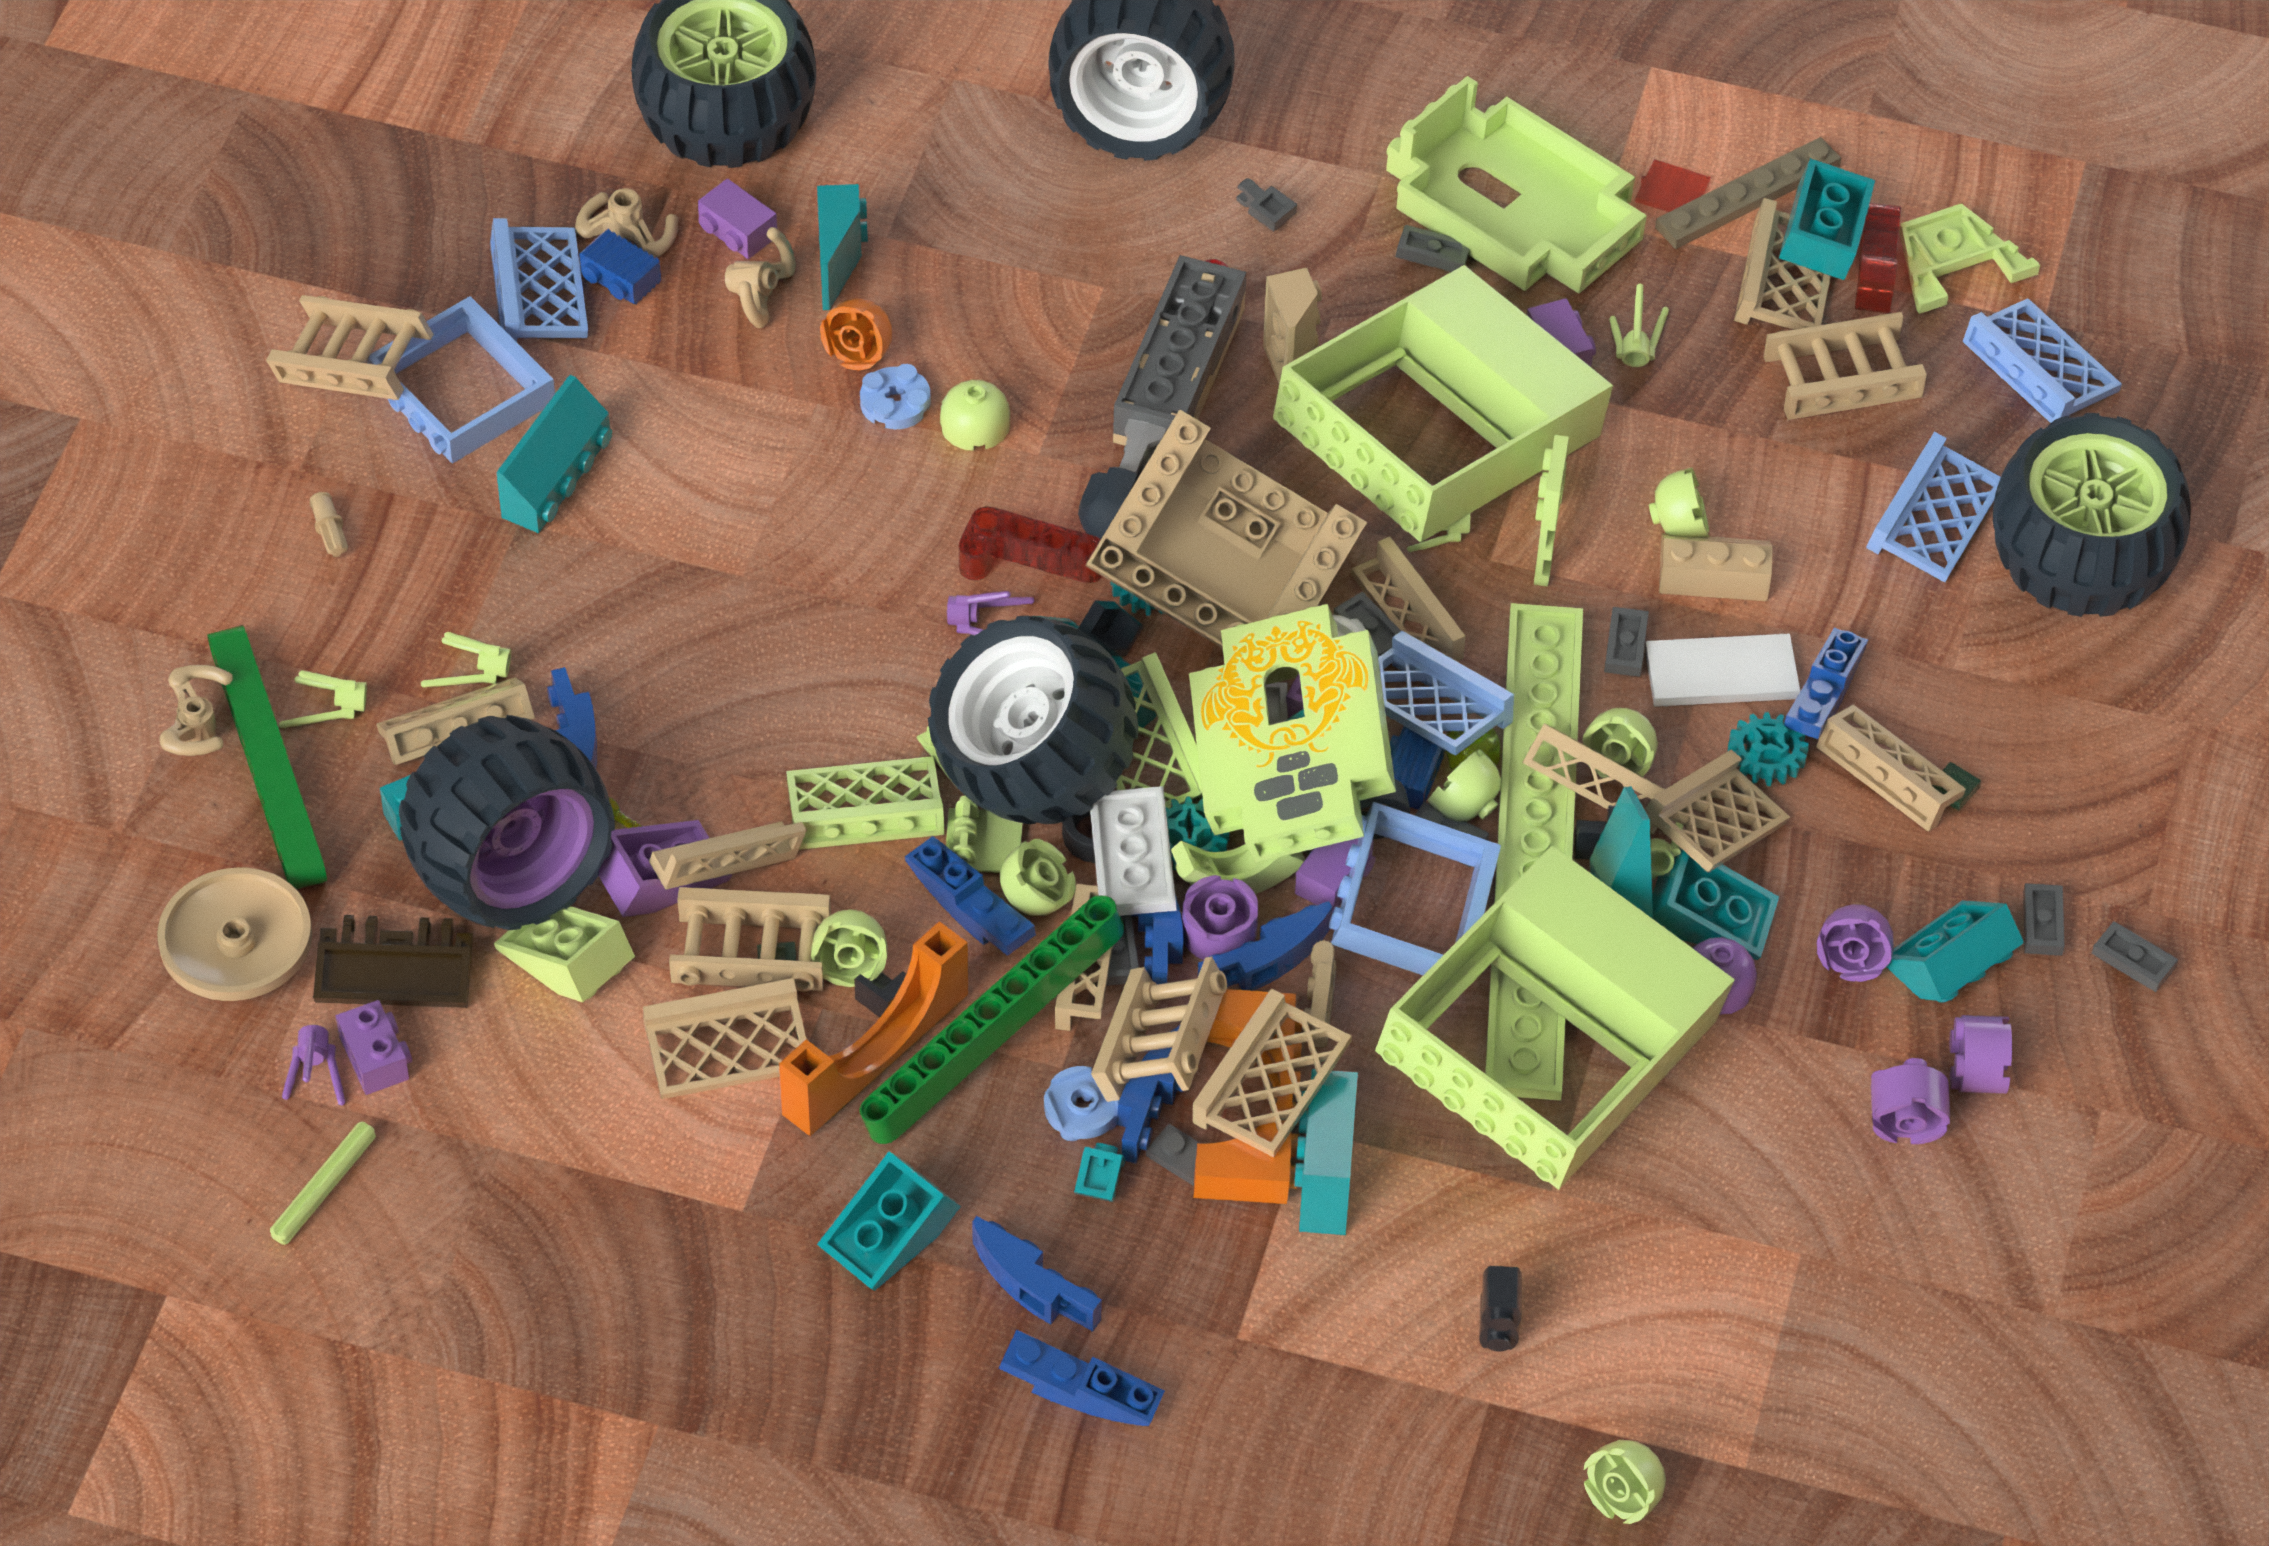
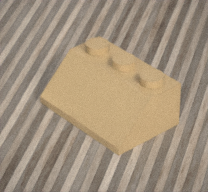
M1307 268L1266 276L1263 348L1279 384L1283 366L1319 347L1316 325L1320 324V314L1317 302L1322 300V294L1318 281H1312Z
M1666 533L1661 534L1659 593L1757 601L1768 600L1772 576V545L1770 541L1711 536L1682 537Z

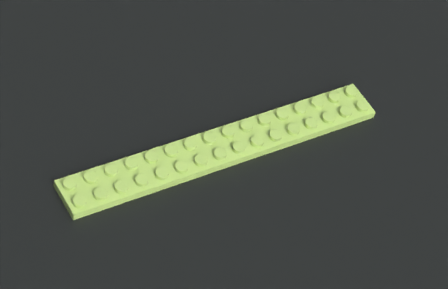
M1511 603L1506 690L1514 694L1513 722L1503 729L1497 844L1501 845L1496 864L1494 903L1552 845L1570 859L1573 856L1575 791L1522 762L1544 723L1578 741L1583 608ZM1543 740L1533 760L1545 767L1561 763L1557 747ZM1563 751L1565 761L1576 759ZM1577 763L1567 765L1570 779L1575 783ZM1563 767L1553 769L1554 772L1565 777ZM1491 963L1485 1074L1515 1097L1561 1100L1565 1018Z

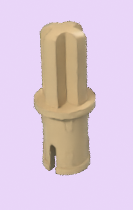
M318 492L310 498L309 502L316 519L315 530L322 536L327 553L332 554L334 557H339L341 553L346 552L348 549L342 531L343 519L336 513L332 496L327 492Z

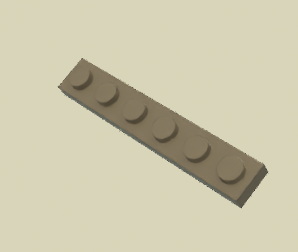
M1819 137L1656 218L1655 228L1677 249L1759 208L1764 198L1775 200L1797 189L1810 158L1839 168L1841 157Z

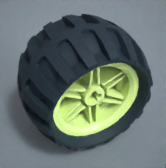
M661 0L658 4L654 3L647 13L635 40L631 67L632 85L636 102L645 123L661 144L665 143L674 155L681 159L688 158L696 161L701 166L712 167V165L736 168L756 160L757 162L766 160L771 157L773 152L779 148L784 149L793 140L798 129L800 130L804 124L814 98L816 59L807 27L788 0Z
M2085 413L2083 416L2073 418L2064 416L2055 419L2045 429L2040 427L2031 434L2007 463L1999 480L1993 505L1996 547L2005 569L2010 570L2014 583L2021 591H2027L2034 596L2037 603L2049 609L2054 607L2067 611L2068 615L2082 617L2083 614H2099L2100 617L2111 616L2117 613L2118 610L2127 607L2132 609L2144 602L2166 582L2177 566L2186 546L2190 529L2191 502L2189 488L2181 465L2172 449H2167L2161 443L2159 436L2148 428L2144 430L2131 424V420L2119 416L2117 418L2100 416L2099 413Z

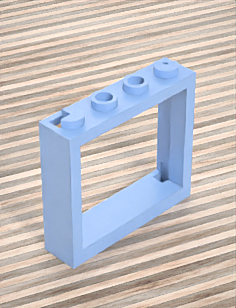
M469 296L426 321L434 334L432 339L412 337L394 369L395 373L397 374L468 332L525 390L452 433L402 383L404 391L399 400L388 399L396 412L401 411L408 418L415 432H422L429 439L431 447L437 454L442 453L453 464L543 410L555 395L554 379ZM393 341L371 353L367 363L381 364Z
M1373 802L1366 816L1362 815L1364 837L1358 839L1357 845L1352 844L1345 865L1351 867L1349 876H1343L1338 889L1337 897L1343 899L1341 907H1335L1330 919L1329 928L1334 930L1331 943L1334 946L1424 975L1443 954L1351 924L1374 833L1474 867L1456 942L1485 912L1501 845Z

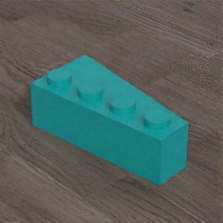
M1316 1069L1311 1070V1080L1317 1075ZM1332 1070L1307 1107L1308 1111L1305 1110L1300 1118L1299 1133L1306 1134V1137L1298 1136L1297 1160H1304V1164L1296 1163L1294 1187H1302L1299 1232L1346 1235L1358 1072Z

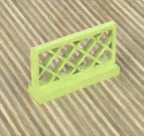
M1156 652L1142 657L1141 661L1121 669L1125 677L1138 672L1143 684L1139 698L1134 697L1136 715L1139 707L1142 706L1155 711L1158 721L1153 732L1138 726V733L1151 737L1144 756L1133 752V758L1141 761L1134 780L1120 775L1116 781L1118 784L1116 790H1126L1123 782L1131 785L1130 789L1150 787L1138 782L1145 763L1165 771L1160 784L1163 788L1169 773L1182 777L1186 781L1189 792L1177 797L1164 792V798L1168 800L1165 801V807L1170 809L1171 800L1174 798L1179 804H1184L1186 796H1190L1192 800L1203 797L1197 744ZM1145 692L1147 693L1151 703L1143 700ZM1160 725L1164 731L1165 736L1157 734ZM1155 739L1170 745L1173 754L1168 765L1148 758ZM1175 759L1179 765L1180 770L1172 767Z
M934 756L786 771L793 824L802 822L807 829L799 850L945 835L943 803L940 797ZM928 770V774L920 781L908 776L913 771ZM875 775L890 777L883 785L871 780ZM844 778L854 781L846 789L834 782ZM812 782L816 786L809 792H806L796 787L795 783ZM899 783L911 788L903 796L892 791ZM862 786L874 792L866 800L854 794ZM825 790L836 795L830 803H826L817 797ZM919 794H922L930 798L922 800H913ZM883 797L893 802L876 804ZM845 801L855 805L854 807L839 808ZM808 805H811L814 808L818 809L814 811L801 812Z

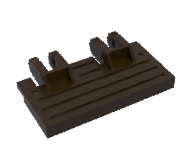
M344 915L341 942H337V929L320 928L313 993L315 1003L368 1004L379 1000L381 1005L468 1008L473 933H456V943L453 946V918H445L442 923L441 946H429L431 922L430 918L421 917L419 920L417 945H413V931L380 930L379 944H377L378 916H368L366 920L365 943H353L356 927L354 915Z

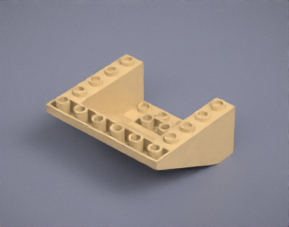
M1179 410L1085 566L1223 648L1221 630L1240 624L1268 619L1277 615L1305 610L1309 607H1317L1367 522L1338 504H1335L1327 513L1206 440L1205 437L1211 428L1184 411Z

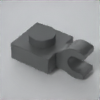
M1246 178L1238 185V189L1242 193L1236 197V200L1241 205L1249 207L1248 214L1273 232L1297 212V203L1273 186L1264 191L1249 178Z

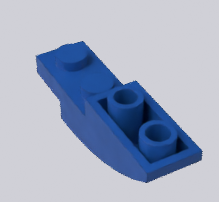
M1837 628L1832 630L1812 664L1809 678L1786 715L1784 723L1786 728L1819 739L1827 719L1837 713L1866 649L1868 639L1857 636L1850 631H1843Z
M565 667L551 670L552 686L547 687L548 698L551 707H558L560 714L556 715L559 729L555 731L574 743L596 769L597 737L590 694L585 692L574 695Z
M934 836L905 856V861L932 896L981 944L985 945L990 941L1008 956L1036 935L1034 924L984 885L981 873Z
M1176 895V911L1131 915L1132 917H1138V932H1145V948H1153L1152 956H1145V969L1152 981L1157 985L1167 983L1168 964H1183V924Z
M1330 901L1319 905H1309L1300 912L1283 918H1274L1261 926L1260 940L1256 942L1249 941L1237 949L1223 954H1214L1209 957H1213L1219 970L1224 973L1227 987L1238 983L1242 990L1254 991L1292 970L1311 954L1313 945L1316 942L1322 941L1330 930L1329 923L1332 916V905ZM1204 961L1198 963V976Z
M1180 1025L1170 1032L1178 1031ZM1172 1047L1151 1050L1141 1061L1167 1058ZM1172 1073L1132 1078L1126 1084L1118 1102L1117 1125L1126 1127L1122 1137V1155L1126 1159L1125 1161L1137 1163L1141 1149L1147 1151L1151 1142L1153 1128L1149 1127L1151 1119L1159 1118L1163 1103L1173 1105L1177 1091L1183 1092Z
M978 1216L972 1221V1237L977 1253L990 1274L1012 1298L1050 1325L1060 1313L1083 1327L1094 1331L1101 1321L1102 1299L1098 1298L1089 1288L1078 1287L1065 1280L1059 1272L1043 1268V1251L1033 1242L1027 1239L1021 1240L1013 1236L994 1221L988 1222Z
M1017 1329L998 1368L1034 1385L1032 1393L1047 1400L1092 1416L1133 1425H1150L1165 1390L1097 1358L1092 1357L1090 1362L1087 1363Z

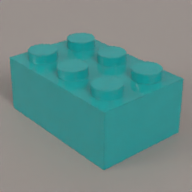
M1810 158L1797 188L1779 259L1845 280L1857 254L1875 180Z

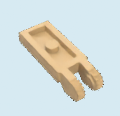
M1324 940L1316 942L1312 948L1311 963L1314 965L1312 969L1313 977L1308 979L1307 990L1308 1000H1312L1311 1008H1305L1304 1012L1330 1025L1336 960H1334V946L1329 941ZM1328 1037L1313 1040L1314 1046H1327Z

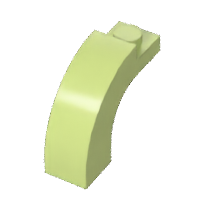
M1180 841L1171 849L1177 863L1175 866L1177 873L1183 880L1190 882L1191 885L1202 878L1219 875L1223 880L1233 881V878L1242 880L1250 886L1255 894L1282 882L1296 872L1305 861L1302 852L1255 863L1246 844L1225 852H1208Z

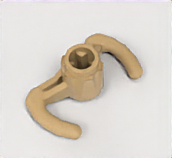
M623 188L616 190L610 198L606 193L601 192L589 199L581 208L576 218L575 231L583 238H591L602 234L609 228L611 232H615L616 235L635 242L643 251H647L649 255L652 254L654 258H658L675 241L678 232V218L674 214H669L665 218L663 236L660 240L654 241L643 219L641 197L634 190ZM608 203L607 210L590 219L599 208Z
M774 227L768 229L767 237L777 246L781 257L780 262L735 261L734 264H730L725 272L727 289L740 296L744 313L756 328H763L769 321L770 316L766 303L768 296L777 286L778 280L791 277L796 267L794 253L789 241L781 231Z
M188 665L176 668L171 672L168 682L178 698V708L174 725L163 731L160 735V745L163 750L177 755L196 756L208 754L223 747V740L215 736L217 725L212 703L206 698L197 696L189 681L194 678H203L228 685L233 680L231 673L208 665Z

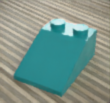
M859 184L817 186L823 310L831 309L862 257L861 242H868L867 221L860 222V219H867L866 198H859Z
M1632 786L1623 788L1590 858V873L1653 919L1650 819Z
M1680 848V855L1674 857L1673 868L1668 873L1659 875L1652 894L1653 920L1680 940L1698 944L1709 938L1723 937L1732 939L1744 946L1754 960L1760 959L1779 896L1723 864L1708 873Z
M889 1151L817 1245L870 1289L875 1291L932 1243L961 1206L907 1162Z

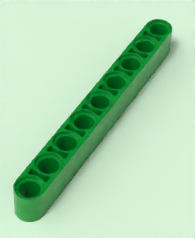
M240 625L209 633L207 637L215 666L231 673L233 677L230 684H222L286 881L296 890L327 882L323 859L245 627Z
M1103 895L1089 899L862 1102L859 1109L870 1138L878 1144L891 1143L899 1138L1123 936L1124 932L1123 923L1114 900Z

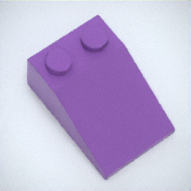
M699 820L612 831L611 852L609 857L604 859L598 871V876L622 917L655 913L678 903L679 887L711 889L730 880L731 874L665 890L649 863L651 854L654 851L709 839Z

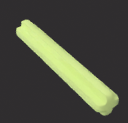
M362 1121L356 1124L270 1228L271 1237L282 1245L288 1244L375 1139V1130L372 1126Z

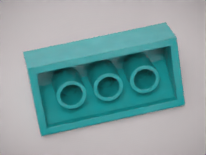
M569 375L496 472L501 517L536 533H539L547 522L553 521L559 505L565 497L569 498L572 495L579 478L583 473L589 472L596 455L601 448L605 449L609 445L612 438L609 412L575 376Z

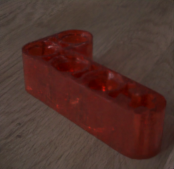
M1872 202L1869 204L1862 231L1855 310L1890 314L1898 265L1896 256L1901 206Z
M980 507L972 514L959 540V571L963 577L969 580H981L987 577L996 559L1000 558L1076 581L1094 583L1103 576L1085 565L1101 539L1093 535L995 507Z

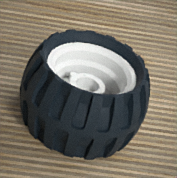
M1072 0L1069 7L1062 14L1052 37L1048 60L1050 87L1057 109L1062 110L1063 119L1073 133L1077 132L1086 139V144L1092 148L1105 150L1114 154V157L1125 160L1131 157L1150 161L1157 160L1170 152L1173 155L1187 148L1198 137L1202 136L1215 122L1227 101L1232 86L1235 66L1234 44L1229 32L1228 22L1219 5L1215 6L1212 0ZM1105 61L1112 62L1113 64L1109 66ZM1165 81H1169L1171 85L1166 86Z
M1017 616L1016 620L992 622L987 625V629L975 636L971 634L960 644L962 647L951 659L947 658L940 669L941 675L937 685L932 687L930 693L931 716L928 717L929 732L938 760L947 776L972 802L1010 821L1024 824H1036V822L1041 824H1057L1064 822L1067 817L1083 815L1093 808L1094 803L1105 794L1108 796L1118 785L1116 781L1125 768L1128 769L1133 758L1134 739L1138 738V719L1135 712V700L1124 673L1112 656L1097 641L1079 629L1060 621L1048 620L1037 616Z

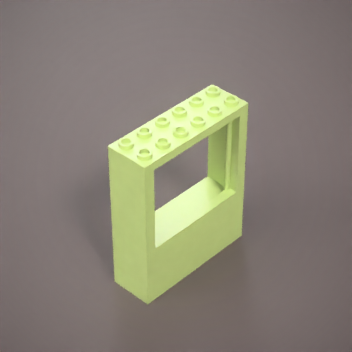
M1463 265L1283 366L1273 419L1301 441L1306 448L1326 462L1331 469H1334L1345 478L1356 490H1359L1370 499L1381 511L1389 515L1406 532H1409L1419 542H1423L1542 471L1545 448L1552 449L1554 435L1569 437L1567 455L1598 438L1601 435L1613 385ZM1396 365L1497 449L1431 486L1334 405L1332 401Z
M1552 845L1390 1009L1375 1051L1382 1056L1385 1062L1397 1067L1409 1076L1418 1087L1429 1091L1441 1100L1446 1108L1458 1113L1470 1122L1479 1133L1490 1137L1502 1146L1507 1154L1519 1159L1535 1171L1540 1179L1551 1183L1559 1190L1716 1022L1735 979ZM1491 963L1631 1067L1568 1135L1427 1030Z

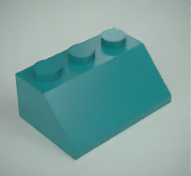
M1962 900L1896 946L1891 961L1886 967L1920 999L1936 1000L1939 1003H1943L1955 998L1959 993L1958 990L1967 983L1983 978L1986 975L1985 970L1992 965L2002 963L2013 956L2012 951L2021 946L2024 941L2006 903Z

